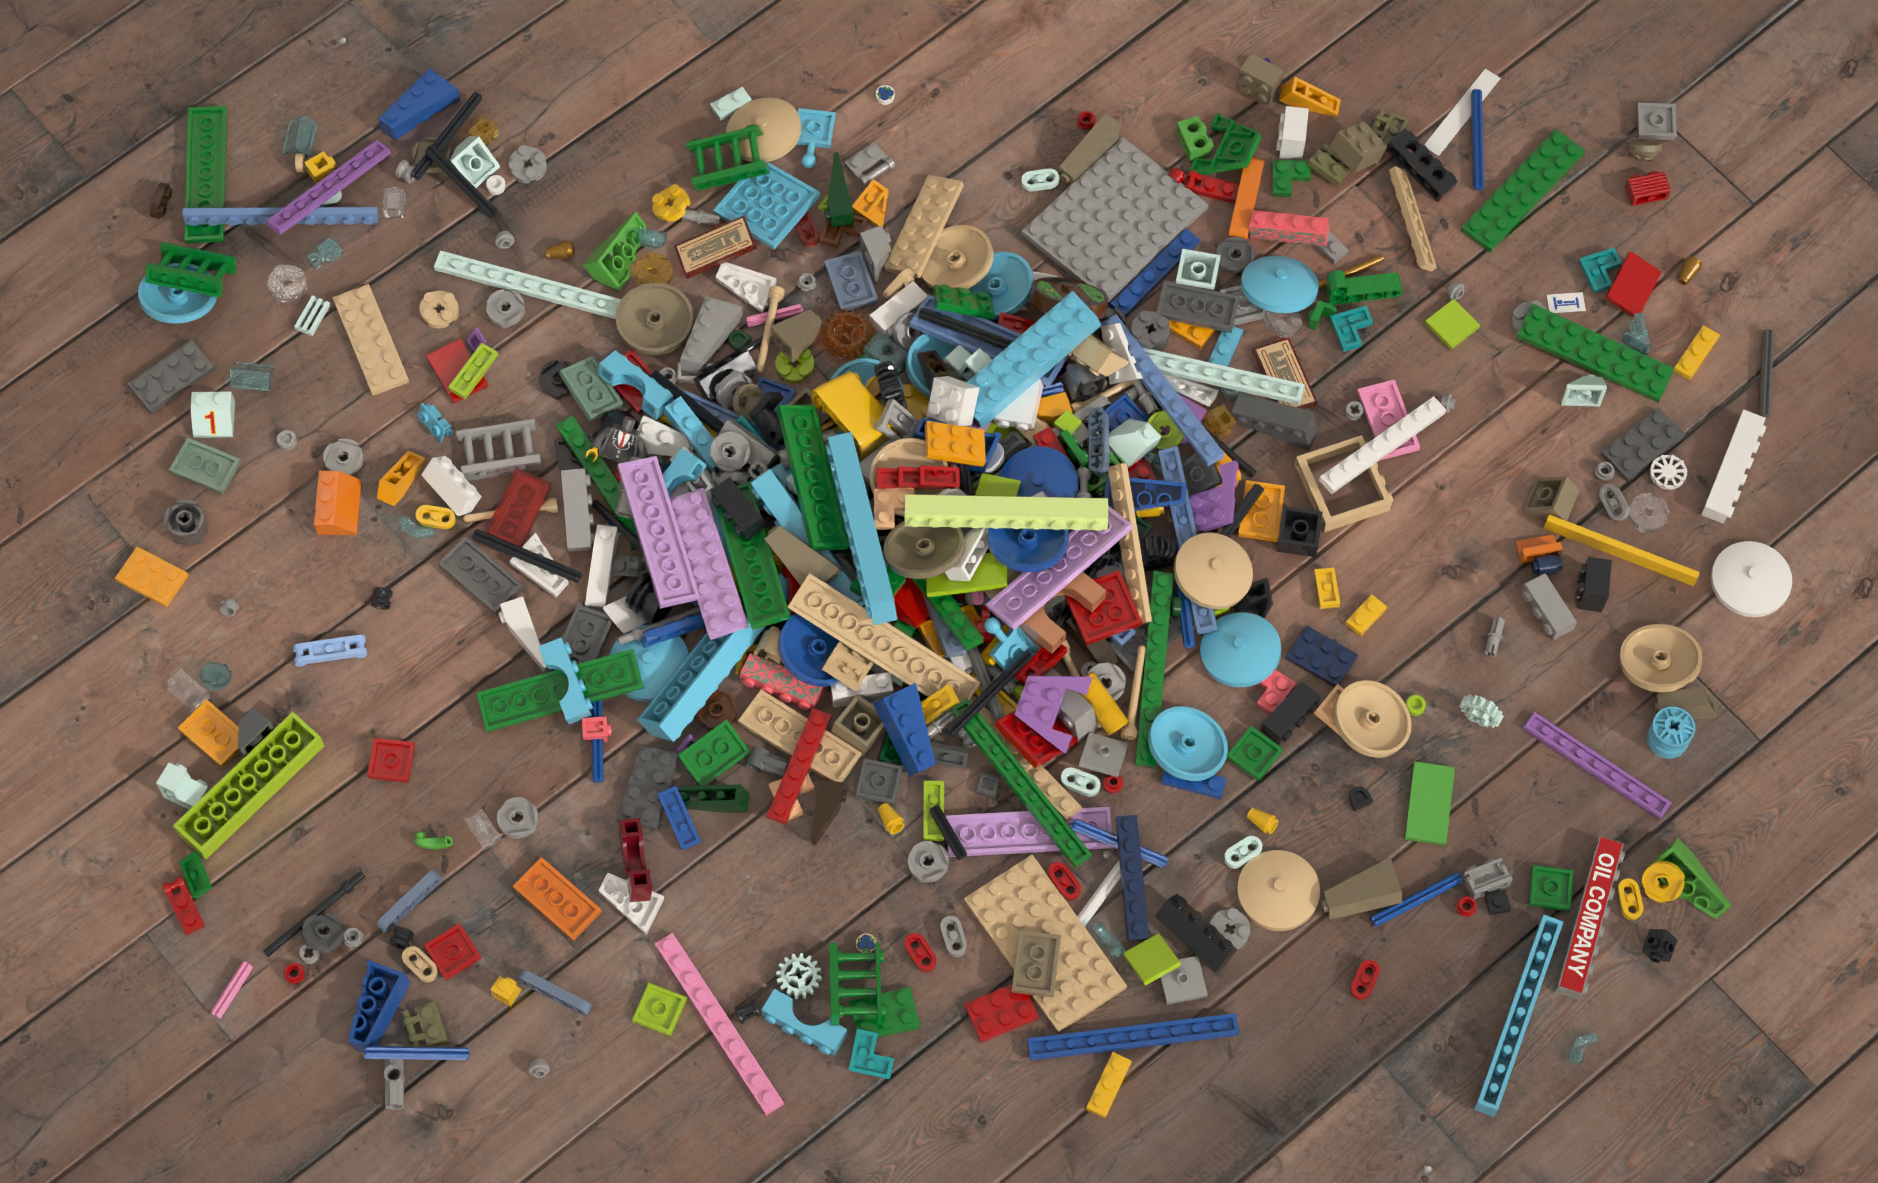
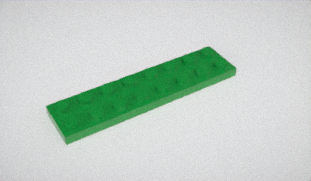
M226 106L188 107L185 208H225ZM185 224V243L224 242L225 224L215 226L208 224L191 226Z
M1555 129L1461 227V231L1491 253L1582 158L1586 150Z
M1533 303L1516 337L1658 403L1674 371V368Z
M779 405L777 413L809 546L814 550H847L849 542L816 407L812 405Z
M751 481L737 485L760 514L756 497L752 492ZM718 508L717 511L751 629L754 630L790 619L791 616L771 548L765 540L767 537L765 529L746 541L742 535L738 536L732 527L734 526L732 522L728 523L721 514L723 511Z
M634 649L577 664L579 672H576L577 677L583 680L586 687L583 693L585 698H590L591 703L644 689ZM555 670L477 692L487 733L562 712L559 701L564 698L568 691L569 681L567 675L562 671Z

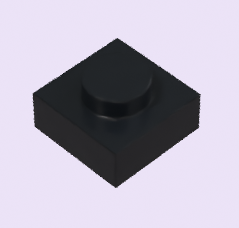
M1506 890L1485 894L1489 915L1510 912L1511 908Z

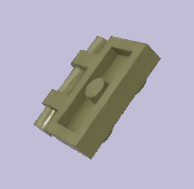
M1379 110L1373 117L1371 129L1388 145L1391 139L1407 127L1409 118L1392 112L1390 117L1387 118L1384 117L1386 112ZM1380 126H1385L1384 131L1378 130Z
M1325 142L1321 148L1326 153L1318 150L1308 161L1307 165L1338 186L1346 178L1349 170L1344 168L1347 165L1333 152L1330 144ZM1331 157H1335L1337 160L1340 161V163H1337Z
M435 1001L416 1007L417 1016L414 1017L410 1016L409 1010L401 1012L402 1026L406 1028L408 1034L407 1041L412 1047H421L420 1043L426 1041L427 1047H434L448 1042ZM420 1024L423 1033L416 1034L414 1026Z

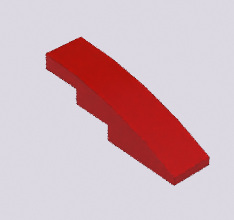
M920 465L919 467L899 466L897 469L877 467L875 470L876 489L914 488V490H932L960 487L958 467Z

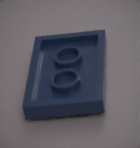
M1306 625L1285 659L1335 687L1337 684L1341 685L1358 658V654Z

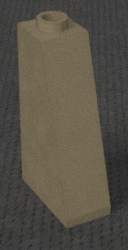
M1105 113L1059 166V178L1061 181L1071 186L1118 142L1120 124Z
M775 526L767 533L766 542L800 585H802L809 573L829 584L844 571L842 567L818 550L812 549L807 542L785 527Z
M1391 858L1324 891V900L1321 901L1323 912H1328L1329 919L1402 903V890Z

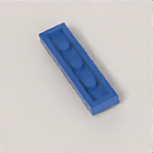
M700 612L695 616L687 615L680 621H670L659 628L652 627L647 629L641 639L643 647L645 648L706 627L702 613Z

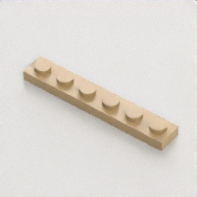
M1394 166L1389 169L1390 180L1394 185L1396 198L1401 207V214L1406 223V230L1410 235L1411 246L1417 258L1416 262L1420 268L1432 272L1437 266L1407 172Z

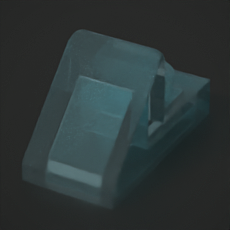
M1636 313L1630 322L1631 332L1624 333L1621 342L1631 349L1648 356L1651 343L1643 313Z

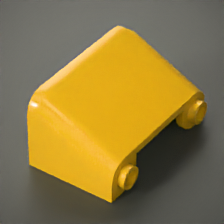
M848 371L813 389L812 404L817 410L822 407L821 411L823 413L827 412L844 433L852 432L855 448L858 449L856 451L857 456L862 460L890 438L874 428V424L880 419L884 408L861 383L860 376L856 372ZM888 422L887 426L898 434V430Z

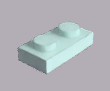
M741 87L711 103L710 106L717 118L722 121L732 116L737 109L752 101L745 89Z

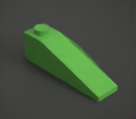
M633 212L591 253L583 264L594 280L617 291L630 278L631 265L636 260L637 248L641 245L647 225L637 212Z
M1679 838L1668 845L1649 864L1651 865L1657 860L1675 864L1685 875L1684 889L1678 898H1684L1691 902L1694 907L1713 918H1718L1732 906L1695 855ZM1658 878L1661 886H1664V884L1669 885L1666 878Z

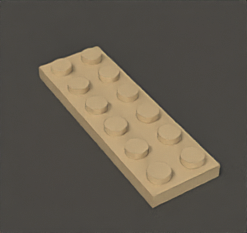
M933 175L927 176L884 266L886 272L900 274L906 268H910L915 273V278L921 277L964 186L962 181Z
M367 284L332 297L372 396L409 383L370 285Z
M760 690L738 720L739 725L790 757L793 755L807 722L806 717L763 690ZM826 730L810 769L828 781L843 782L862 756V752Z

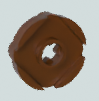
M716 690L706 700L705 705L698 710V720L709 731L726 719L732 725L736 721L737 705L730 694L727 695L720 690ZM717 706L718 709L722 708L723 710L720 711V714H713V707Z

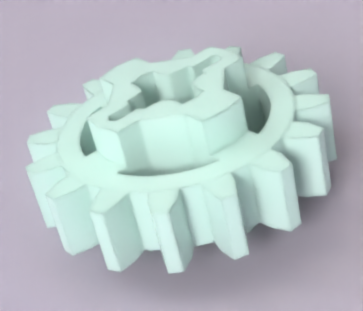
M1470 694L1464 696L1459 706L1461 712H1464L1471 722L1478 723L1482 727H1498L1504 717L1502 715L1503 712L1497 710L1499 707L1495 706L1492 701L1477 695L1474 697Z
M803 953L800 954L799 958L792 954L791 960L787 957L784 958L785 965L779 964V968L782 971H776V976L780 977L777 979V984L781 985V992L787 990L788 997L794 994L795 999H798L799 995H802L805 999L806 993L809 992V994L813 995V988L819 989L817 982L822 981V976L818 975L821 973V968H816L818 962H811L810 955L805 959ZM800 973L802 978L798 979L796 974ZM808 980H812L810 984L806 986Z

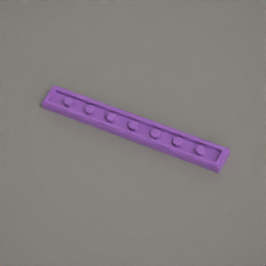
M378 140L374 141L266 220V226L281 235L390 155V149Z
M1536 712L1531 715L1523 726L1524 731L1658 820H1661L1672 802Z

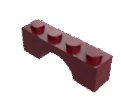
M640 818L622 819L619 821L618 834L630 903L650 901L652 882L649 869L647 870L641 820Z

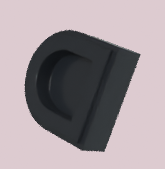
M1355 787L1350 791L1348 799L1354 811L1373 803L1369 792L1365 788Z

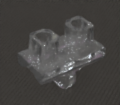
M482 809L465 819L466 824L484 851L502 840Z

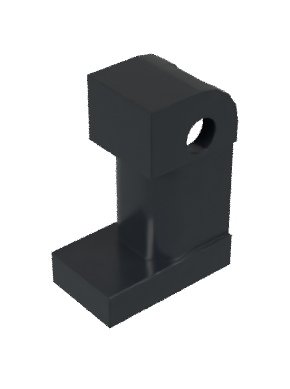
M767 392L748 414L765 437V440L771 445H785L779 417L774 410L784 398L780 392Z

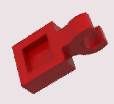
M983 606L981 620L974 619V626L983 637V643L990 644L992 634L988 633L984 627L985 621L989 618L990 610H988L987 606Z

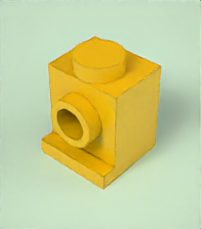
M324 151L304 162L307 173L316 184L335 171L336 163L332 156L328 157Z
M499 976L490 990L493 998L511 1007L522 989L516 985L517 983L509 977L504 979Z

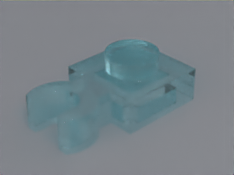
M330 237L316 247L317 253L309 254L307 259L309 263L312 260H317L313 263L315 269H318L322 266L323 261L329 264L344 254L337 242Z

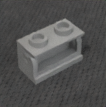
M1491 858L1485 861L1484 865L1479 867L1473 865L1465 870L1462 881L1471 898L1475 900L1485 896L1486 893L1496 892L1510 886L1513 879L1504 863H1501L1502 858L1497 860Z

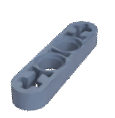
M1098 407L1089 414V469L1094 475L1102 476L1108 471L1109 416L1103 408ZM1103 430L1100 436L1095 437L1096 432ZM1103 446L1099 453H1095L1098 447Z
M435 869L428 872L378 920L376 926L384 933L389 932L438 886L443 876Z
M521 969L516 978L521 984L583 1016H587L592 1008V1005L584 999L525 969Z

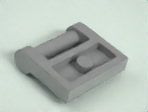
M873 142L845 161L844 166L863 187H866L877 176L888 169L894 168L895 163ZM880 162L883 163L867 175H863L865 172H867Z
M889 399L880 419L874 424V428L878 432H883L894 442L900 439L912 438L920 421L897 401ZM888 422L903 435L902 438L887 426Z

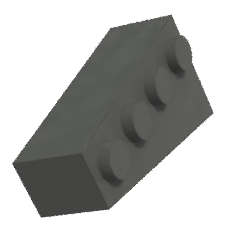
M1239 393L1231 412L1234 423L1239 426H1245L1310 451L1318 432L1313 411Z

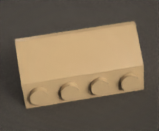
M1092 334L1068 354L1069 356L1075 355V360L1081 365L1085 366L1087 364L1090 366L1088 370L1097 376L1102 374L1107 377L1129 363L1128 360Z

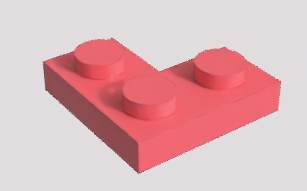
M1275 670L1267 679L1258 683L1266 691L1258 700L1256 706L1271 714L1292 692L1296 683Z

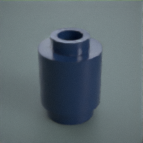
M1549 554L1534 557V561L1531 562L1532 571L1537 576L1558 573V571L1562 570L1560 555Z

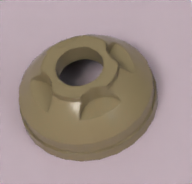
M1630 141L1627 144L1629 152L1635 159L1643 160L1654 159L1662 151L1663 143L1656 141Z
M743 384L736 390L733 397V407L739 417L744 415L748 420L751 419L748 415L749 412L763 398V393L757 385ZM740 396L744 397V404L742 406L739 405Z

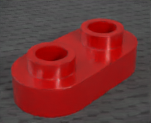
M1062 862L1053 863L1049 867L1048 877L1064 899L1069 901L1077 899L1081 892L1080 883L1066 864ZM1060 872L1062 873V876L1057 877L1055 876V873ZM1072 888L1074 892L1068 893L1066 890Z
M918 933L909 934L905 939V950L921 972H931L936 967L935 954L922 935ZM913 943H917L919 945L917 948L911 947ZM924 960H928L930 963L928 965H924L922 962Z
M1365 960L1360 964L1350 987V993L1355 999L1365 1000L1370 996L1380 973V967L1377 962ZM1365 970H1371L1372 974L1367 975ZM1357 988H1363L1364 992L1359 993Z

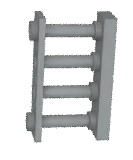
M522 419L518 422L473 429L463 428L460 431H456L458 442H464L467 464L461 466V471L467 481L516 474L518 472L542 470L540 454H534L531 432L537 431L535 420ZM523 433L526 455L514 457L511 435ZM503 436L506 458L496 461L494 460L491 438ZM484 439L487 461L476 464L472 441Z

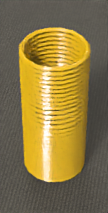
M1092 671L1084 676L1093 678L1087 696L1079 694L1094 708L1095 717L1107 735H1110L1123 727L1128 722V719L1119 706H1117L1118 704L1113 700L1096 673Z

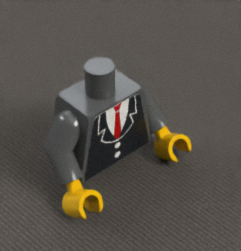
M625 416L622 425L614 423L613 427H606L596 436L585 458H587L588 454H593L595 456L593 462L597 460L599 455L621 463L629 462L631 457L646 458L647 448L644 439L640 437L641 432L633 429L636 420Z

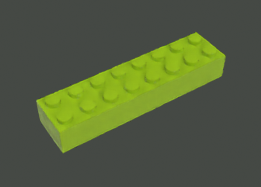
M292 712L173 825L176 833L198 852L200 856L207 860L325 746L322 738Z

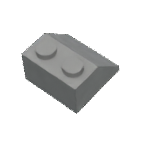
M882 225L860 233L861 252L875 283L879 282L885 269L884 266L889 258V252H891L889 245L891 238L888 231L884 232Z

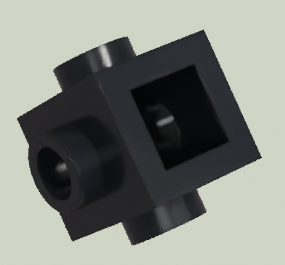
M1649 929L1642 952L1652 962H1670L1677 939L1665 929Z

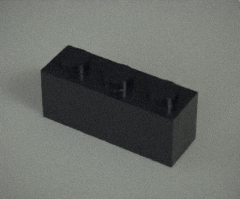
M740 348L693 378L704 399L716 401L715 386L733 370L745 373L751 379L754 373L757 372V367L749 352Z
M730 477L710 490L713 497L710 499L716 509L720 508L723 511L721 514L728 523L732 522L734 525L732 527L738 536L742 535L747 541L766 528L763 517Z
M1301 682L1262 722L1260 730L1277 745L1282 741L1287 742L1293 735L1292 731L1296 727L1300 728L1306 722V717L1309 714L1313 715L1320 706V696L1305 683Z

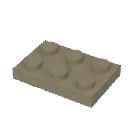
M1019 930L1012 993L1054 997L1061 935Z

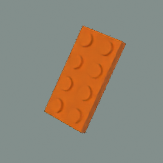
M542 857L513 885V889L572 941L602 912L594 902Z

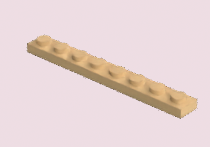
M1127 463L1108 467L1114 511L1129 521L1133 527L1131 531L1119 540L1126 587L1139 613L1142 624L1152 622L1128 467Z
M973 696L969 701L972 703L976 697ZM983 707L979 711L980 715L1062 818L1067 822L1082 810V806L1042 765L1035 769L994 726L996 722H994L991 713Z

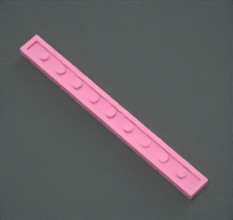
M671 933L656 942L655 947L764 1114L767 1116L783 1106L784 1102L674 934Z

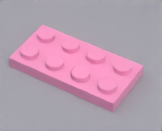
M1395 379L1357 390L1374 438L1408 415ZM1416 435L1386 455L1382 460L1419 451L1420 445Z

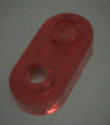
M806 212L794 227L801 243L804 246L813 247L819 242V232L811 214Z

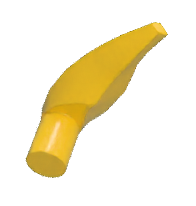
M756 644L748 647L741 660L736 663V674L740 672L747 657V652H754L757 647Z

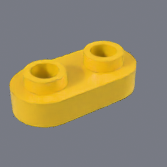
M422 505L416 511V519L422 526L450 529L456 522L454 512L448 508ZM426 515L430 516L428 519L423 518ZM444 519H449L448 522H443Z
M1627 878L1619 883L1617 894L1622 915L1628 920H1636L1643 913V903L1639 885L1635 880ZM1624 889H1629L1631 893H1626ZM1628 908H1633L1635 913H1630Z

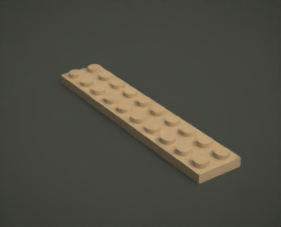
M811 573L808 574L788 605L789 609L908 685L916 683L918 691L927 697H930L946 685H951L959 702L967 698L970 700L981 683L888 622L873 625L872 618H867L866 609Z

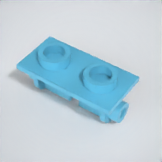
M421 403L417 415L419 420L442 443L444 435H452L453 427L445 418L438 421L442 415L434 405L430 403L424 405Z

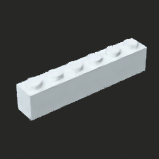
M1743 410L1704 506L1702 516L1723 524L1727 517L1731 518L1735 507H1732L1733 501H1738L1741 493L1738 490L1739 485H1744L1747 474H1744L1746 468L1750 470L1754 458H1751L1752 452L1756 453L1760 445L1757 439L1759 436L1763 437L1767 426L1763 425L1765 417Z

